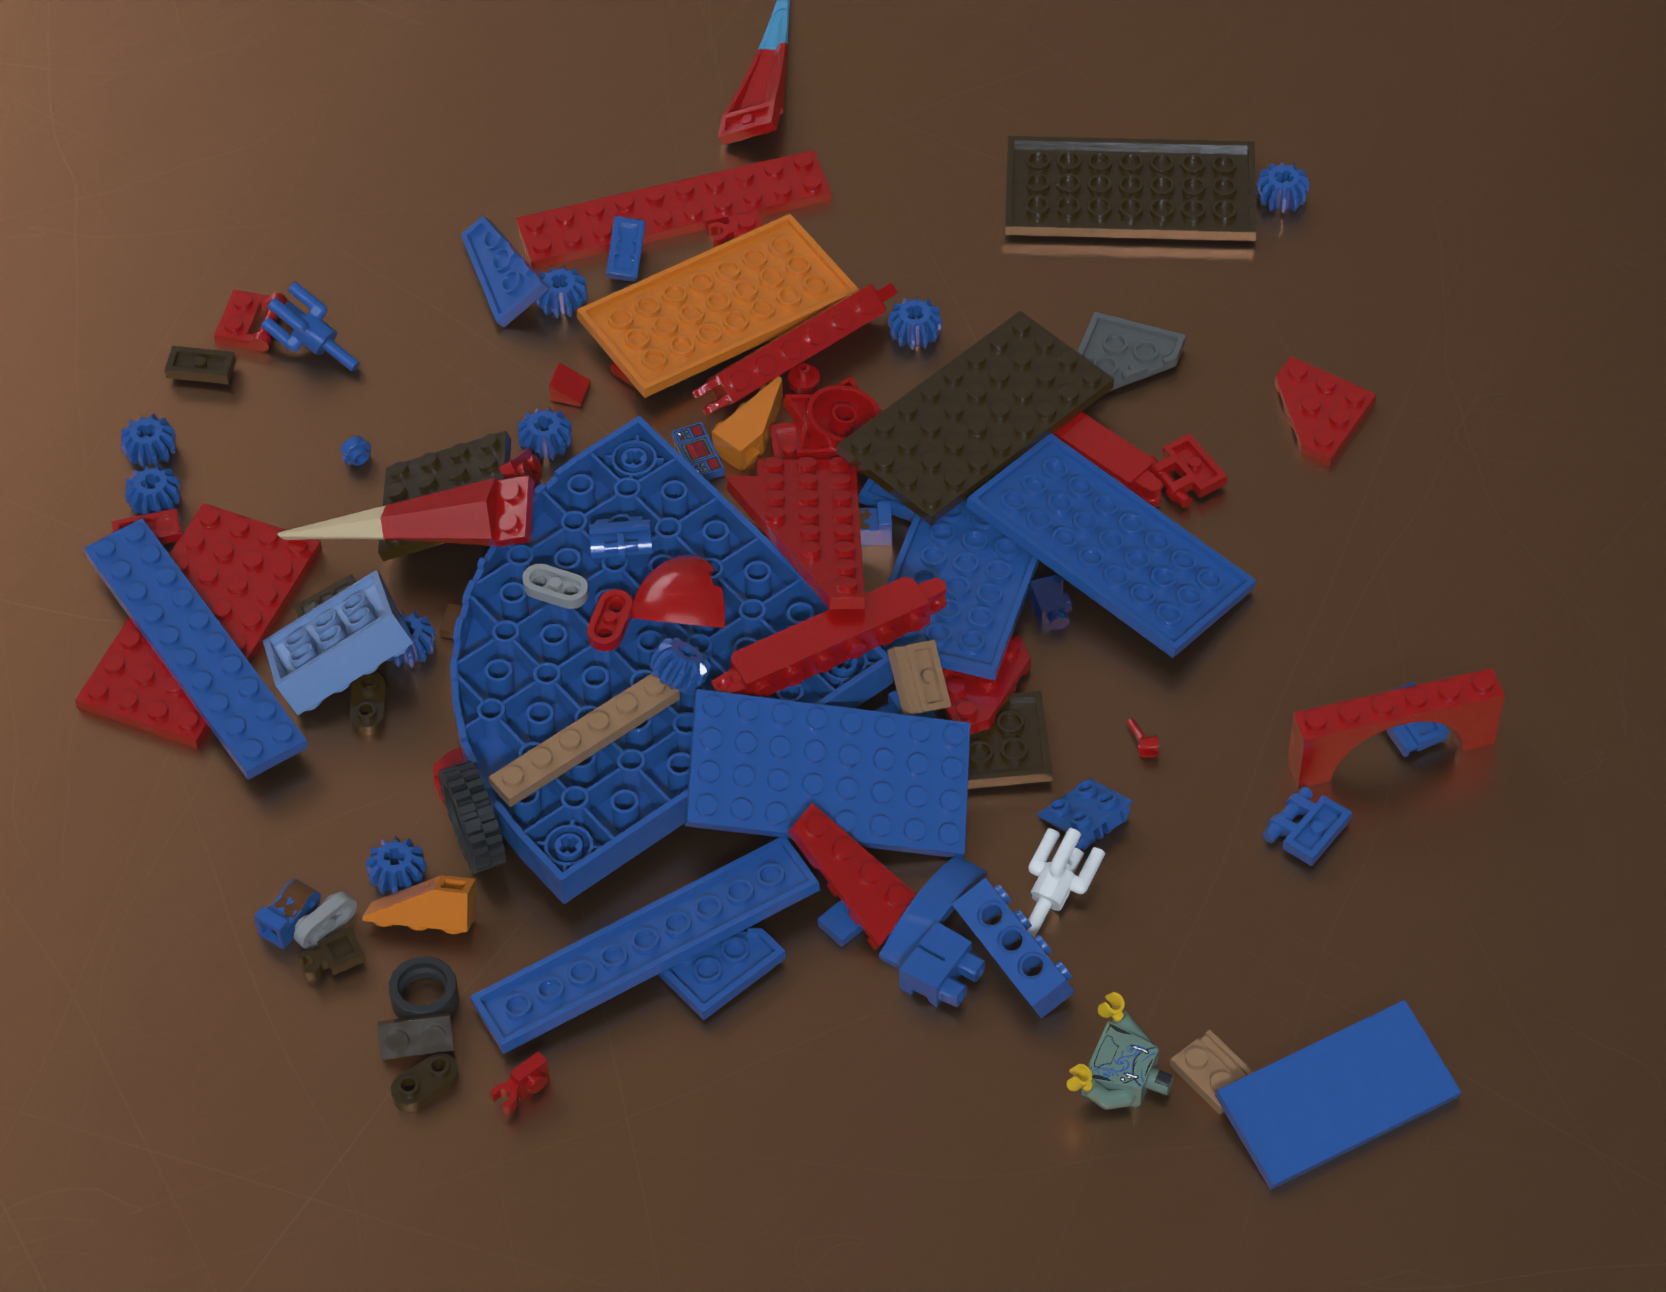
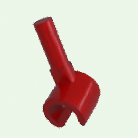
M1133 718L1129 719L1127 725L1137 740L1139 756L1142 758L1159 756L1157 749L1159 747L1158 736L1145 737Z

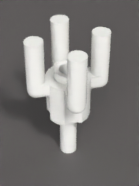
M1048 828L1028 866L1029 872L1038 876L1030 892L1032 894L1031 898L1037 902L1028 919L1032 926L1027 931L1033 938L1036 937L1050 909L1060 911L1071 891L1078 894H1084L1087 891L1105 856L1103 850L1093 847L1079 876L1075 875L1074 873L1084 856L1080 849L1075 848L1081 836V833L1076 829H1068L1052 862H1047L1060 837L1059 832Z

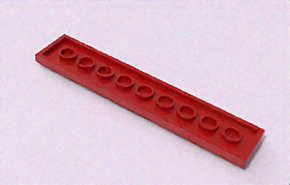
M809 150L516 217V224L530 266L533 269L608 253L614 216L645 221L642 244L708 230V225L714 222L727 224V216L758 210L760 217L829 202L832 201V195L815 151Z

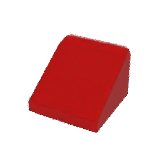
M558 363L549 383L550 401L581 407L591 384L590 379L568 366Z

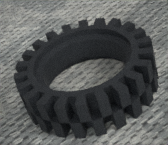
M467 760L439 770V783L442 787L441 792L445 799V807L449 812L448 816L453 824V831L458 838V844L463 851V856L467 860L469 868L475 874L506 863L505 848L502 843V835L498 829V821L494 816V809L492 804L490 805L487 790L484 789V783L482 778L479 777V772L475 768L474 763L471 760Z

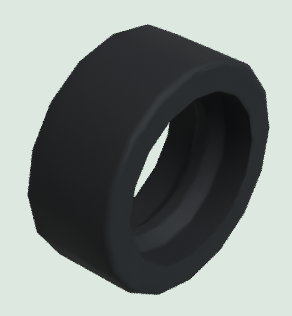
M430 956L413 957L401 963L393 971L389 981L391 1005L398 1018L450 1012L451 1016L459 1002L456 975L450 965L439 958ZM418 979H435L445 986V993L439 1000L429 1005L418 1006L410 1004L403 998V990L410 983Z

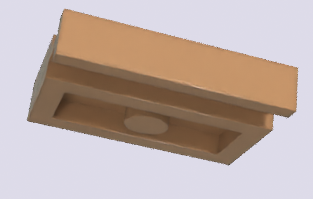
M935 640L898 646L887 650L903 715L921 714L951 707Z
M1208 1030L1204 1037L1200 1040L1196 1039L1170 1060V1067L1219 1115L1224 1110L1215 1097L1216 1091L1254 1073L1211 1030Z

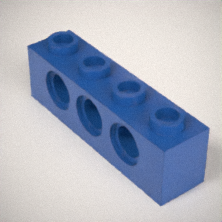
M984 878L953 902L952 905L1042 1019L1075 993L1068 983L1073 976L1060 960L1055 964L1050 960L1047 955L1052 950L1040 935L1035 938L1030 935L1027 930L1032 926L1020 909L1013 913L1007 906L1012 900L1000 884L993 888L988 880ZM1002 915L1001 920L997 924L990 925L994 917ZM1022 940V944L1018 949L1009 951L1014 942ZM1043 966L1038 975L1030 976L1031 971L1035 967Z

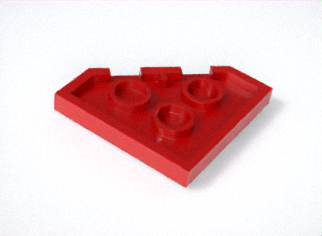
M1290 356L1275 377V388L1278 395H1281L1285 414L1291 429H1294L1301 454L1330 466L1375 404L1377 394Z
M1020 635L1011 637L996 680L942 668L951 707L943 709L948 720L970 723V734L991 728L996 720L995 715L1008 696L1016 691V684L1021 676H1026L1031 668V656Z

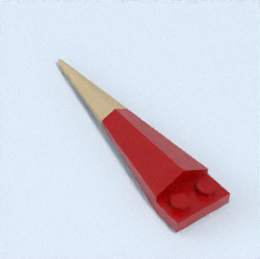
M530 476L504 480L492 478L282 531L277 535L283 540H407L497 547L531 542L534 480Z

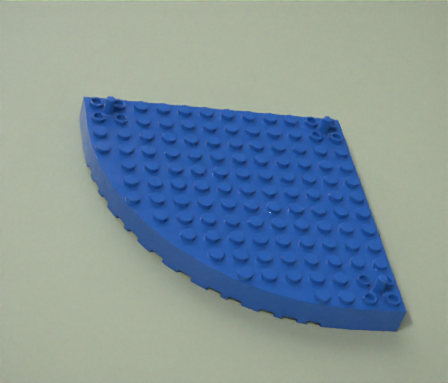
M640 415L586 448L555 470V476L545 485L541 483L534 489L531 542L502 547L490 546L484 558L480 557L477 563L478 569L473 580L469 581L464 592L460 616L457 617L454 627V645L450 661L452 703L463 760H471L475 768H477L479 777L482 778L484 783V789L487 790L489 795V802L493 806V813L498 821V829L502 836L563 904L685 823L694 693L688 691L686 693L680 692V699L512 807H509L490 786L488 777L652 674V669L649 666L651 656L665 638H679L683 642L689 641L690 645L699 647V651L707 655L708 662L711 665L708 671L709 675L698 689L712 691L711 681L731 669L730 660L733 652L830 610L775 545ZM642 516L644 520L650 519L653 553L626 556V561L619 562V556L592 558L589 524H594L596 520L609 519L611 522L627 521L630 517ZM679 556H700L714 568L711 574L712 582L715 586L722 588L724 596V628L631 618L621 644L614 650L598 651L589 644L587 627L599 598L605 592L614 589L623 590L631 596L633 602L645 578L660 564ZM546 564L578 574L587 581L588 600L579 608L566 609L532 598L524 591L523 573L532 565ZM878 646L865 652L859 658L849 659L834 666L827 672H820L803 680L796 686H789L773 693L769 698L856 708L893 683L889 656Z

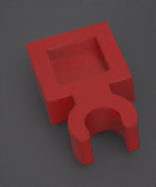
M758 210L727 216V224L721 222L709 224L708 234L713 236L712 243L714 248L763 226Z

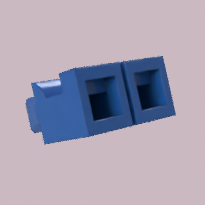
M936 921L919 943V947L914 949L899 969V989L911 995L916 991L926 996L928 1001L935 1007L941 1001L958 1007L967 993V986L957 981L958 978L963 975L974 982L978 981L984 973L985 961L972 952L971 941Z

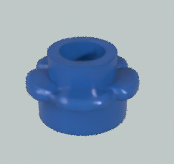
M361 436L349 438L340 448L343 462L348 465L353 464L354 466L364 464L370 457L371 444L368 441H364Z

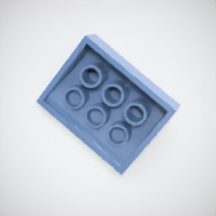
M375 570L263 640L275 686L295 713L299 715L304 711L315 709L323 699L331 694L342 692L352 681L363 674L368 675L374 672L381 663L392 656L396 657L403 654L413 644V640L380 573Z

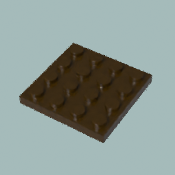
M507 431L488 434L477 440L459 443L451 448L434 453H426L421 457L405 462H397L392 466L386 467L382 506L492 478L504 480V474L501 473L499 467L511 457V438ZM379 540L378 554L384 562L444 544L445 542Z

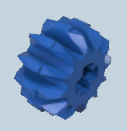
M1282 161L1280 166L1270 163L1267 169L1261 170L1256 184V192L1261 205H1268L1270 212L1275 209H1280L1282 213L1286 209L1295 212L1297 207L1304 205L1307 200L1310 183L1309 179L1306 178L1305 170H1297L1295 163L1286 166Z
M565 265L560 270H556L551 266L549 273L540 272V277L550 289L535 302L538 308H542L545 315L554 313L557 319L561 314L571 317L572 311H577L586 303L588 297L584 276L579 275L576 268L567 271Z
M918 296L914 301L904 297L902 304L894 303L892 312L888 316V326L892 340H898L900 347L907 344L910 345L913 351L916 345L926 349L928 342L936 343L938 334L942 330V320L938 306H932L930 299L922 302Z
M536 407L535 414L525 413L523 421L518 422L517 438L520 448L524 450L529 448L532 455H536L539 461L544 457H549L553 461L555 454L565 455L566 447L571 446L572 428L569 419L565 418L563 412L557 411L553 413L551 407L546 411H540Z
M140 414L139 421L129 420L128 428L122 429L121 449L125 457H128L131 465L139 463L143 469L145 464H153L156 467L160 461L169 462L170 455L176 453L175 430L169 425L166 418L158 419L155 414H152L149 418L145 419Z
M145 464L144 471L133 470V478L126 479L125 498L135 515L173 509L174 505L180 504L181 485L171 468L163 470L161 465L158 464L154 469H150Z
M401 611L413 644L403 654L396 657L392 656L387 659V662L394 661L398 668L402 664L408 663L413 668L415 661L418 660L425 663L427 655L434 654L436 634L427 616L420 618L416 611L408 616Z
M665 638L655 649L649 664L653 676L659 678L661 684L670 686L671 690L678 689L681 693H686L687 691L695 693L696 689L705 682L711 665L708 662L707 655L701 653L699 647H694L690 645L689 641L683 642L679 638Z
M395 836L391 843H387L382 839L380 843L381 848L371 847L370 858L366 859V870L369 873V882L372 886H378L382 895L392 890L393 894L412 887V885L422 883V875L426 874L427 870L426 861L420 846L414 847V843L410 838L400 843V839Z

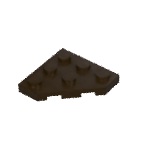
M1041 691L1012 693L995 715L996 720L989 730L986 729L970 734L968 789L1053 781Z

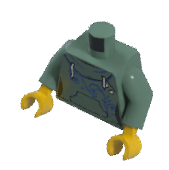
M1112 992L1105 995L1112 1008L1106 1002L1098 1005V1013L1104 1018L1113 1017V1021L1107 1022L1088 1066L1077 1064L1069 1070L1075 1076L1067 1080V1088L1070 1091H1078L1082 1088V1096L1088 1097L1105 1110L1128 1106L1138 1107L1142 1104L1148 1089L1168 1095L1173 1084L1174 1075L1157 1069L1159 1059L1158 1047L1155 1046L1127 1011L1122 1012L1125 1002L1120 994Z

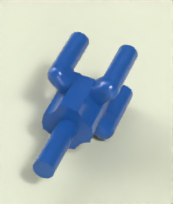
M294 282L289 287L288 292L311 310L309 313L305 314L290 301L285 305L277 298H273L267 308L294 329L292 335L289 334L270 317L265 319L261 327L292 352H297L304 344L316 355H321L327 351L351 372L358 368L360 362L334 341L337 331L322 320L327 313L326 305L299 283Z

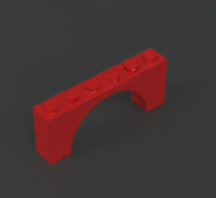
M1493 668L1294 712L1287 762L1298 789L1330 782L1338 764L1357 745L1384 730L1414 722H1437L1451 727L1462 751L1492 745L1496 741L1505 694Z

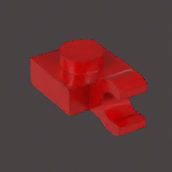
M539 1051L510 1071V1078L507 1081L491 1089V1100L495 1102L501 1097H508L509 1099L502 1104L503 1113L507 1115L515 1111L518 1106V1097L523 1100L531 1093L539 1092L544 1088L547 1081L550 1080L548 1061Z

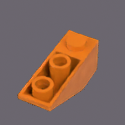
M780 376L776 377L769 384L763 385L754 397L748 402L742 403L735 413L725 421L719 422L712 431L713 446L718 456L741 472L765 452L770 438L769 425L775 423L783 401L782 378Z
M440 875L372 901L363 915V921L374 922L375 925L382 927L403 925L409 926L413 930L440 929L448 934L468 932L475 919L476 879Z

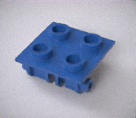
M1089 778L1079 783L1076 788L1060 799L1053 801L1047 808L1038 813L1037 816L1064 832H1067L1069 828L1079 831L1081 836L1075 848L1084 851L1088 846L1096 842L1095 838H1103L1104 833H1110L1121 823L1127 821V816L1131 813L1128 806L1133 801Z

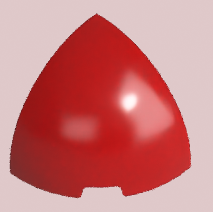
M695 555L679 556L665 561L656 567L641 584L633 601L630 618L724 628V596L722 588L715 586L712 582L711 574L714 568L704 558Z

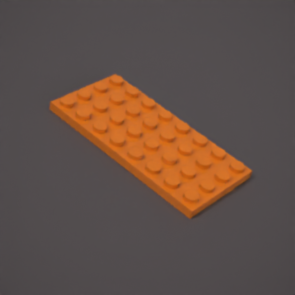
M788 214L577 309V319L641 395L646 398L784 334L855 292L858 288L791 214Z

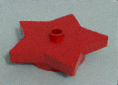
M847 377L838 385L824 387L814 394H786L783 401V407L801 430L795 459L802 457H812L814 459L841 457L837 454V444L884 411L880 409L877 402L870 395L859 389L852 377Z

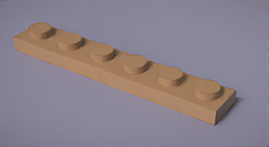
M650 674L488 777L489 784L507 805L512 807L680 699V692L678 689L671 690L670 686L661 684L659 678Z

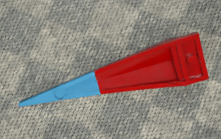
M790 0L776 1L754 59L734 97L722 114L718 138L723 145L767 134L778 128L779 116L784 112Z

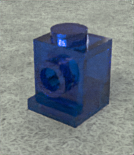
M1059 574L1033 580L1029 583V604L1041 633L1063 629L1070 622L1068 612L1072 611L1069 594L1063 592L1064 578Z

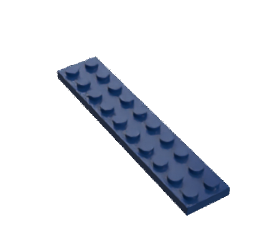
M142 518L83 548L88 561L247 780L308 748L306 738Z
M780 837L471 995L472 1005L502 1053L505 1054L820 891L819 882L789 840Z

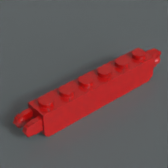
M891 282L877 290L873 284L860 288L706 379L707 383L692 391L695 398L704 396L711 389L715 394L717 400L705 405L702 409L704 414L708 415L721 407L723 408L738 401L886 312L883 302L898 294Z
M1083 412L1053 433L1054 436L1153 507L1160 506L1163 483L1160 478L1151 473L1150 456Z
M902 577L866 593L865 609H830L739 649L732 654L730 660L731 669L711 681L712 691L769 698L773 693L789 686H796L803 680L820 672H827L834 666L849 659L859 658L865 652L878 646L888 645L896 638L910 632L919 631L925 625L930 624V615L939 612V610L947 606L945 594L947 593L946 581L935 577V579L931 578V580L917 584L913 578Z

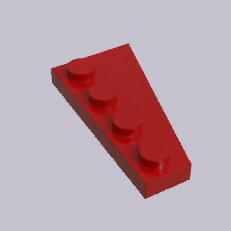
M812 803L789 829L788 834L813 868L820 870L829 882L827 887L834 896L838 895L850 911L848 913L856 926L860 924L869 937L867 941L876 950L892 932L917 894Z

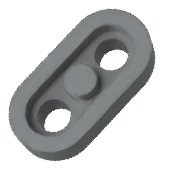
M546 564L532 565L523 573L524 591L532 598L566 609L579 608L588 600L587 581L578 574Z
M344 891L330 894L321 906L311 914L305 915L298 920L295 925L294 940L305 950L316 948L318 946L317 941L334 934L353 917L357 909V902Z

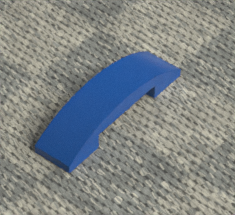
M955 856L944 864L924 885L905 910L884 944L879 958L900 969L914 949L919 947V943L937 921L943 924L955 909L952 903L983 880L987 875V871L960 856Z

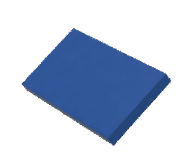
M1403 1000L1218 1089L1215 1097L1269 1189L1272 1190L1458 1098L1462 1092L1409 1005Z

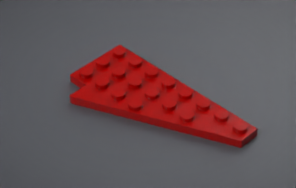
M769 457L757 460V476H727V491L829 609H865L856 467L843 457H834L832 459H814L812 457L781 459Z

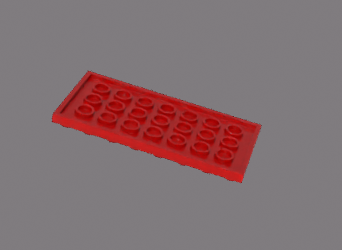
M203 503L169 555L251 664L263 645V640L270 634L322 550L321 541L316 539L283 540L277 534L286 531V529ZM128 617L76 697L77 708L198 749L209 732L210 727L131 618Z

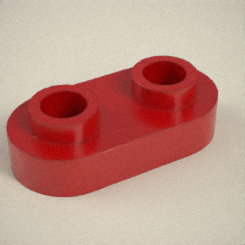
M618 589L609 590L599 598L587 627L588 641L594 649L604 652L611 651L621 644L631 620L630 614L633 605L632 598L627 592Z

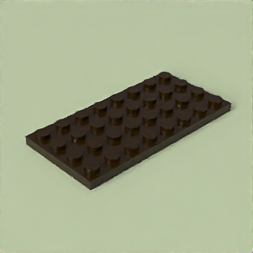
M1008 136L1005 235L1256 241L1255 142Z
M1019 311L838 443L837 454L929 525H932L1051 433L1053 434L1110 391L1114 386V379L1022 311Z

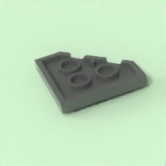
M1094 311L1077 352L1114 379V386L1111 389L1114 390L1175 367L1184 348L1186 335Z

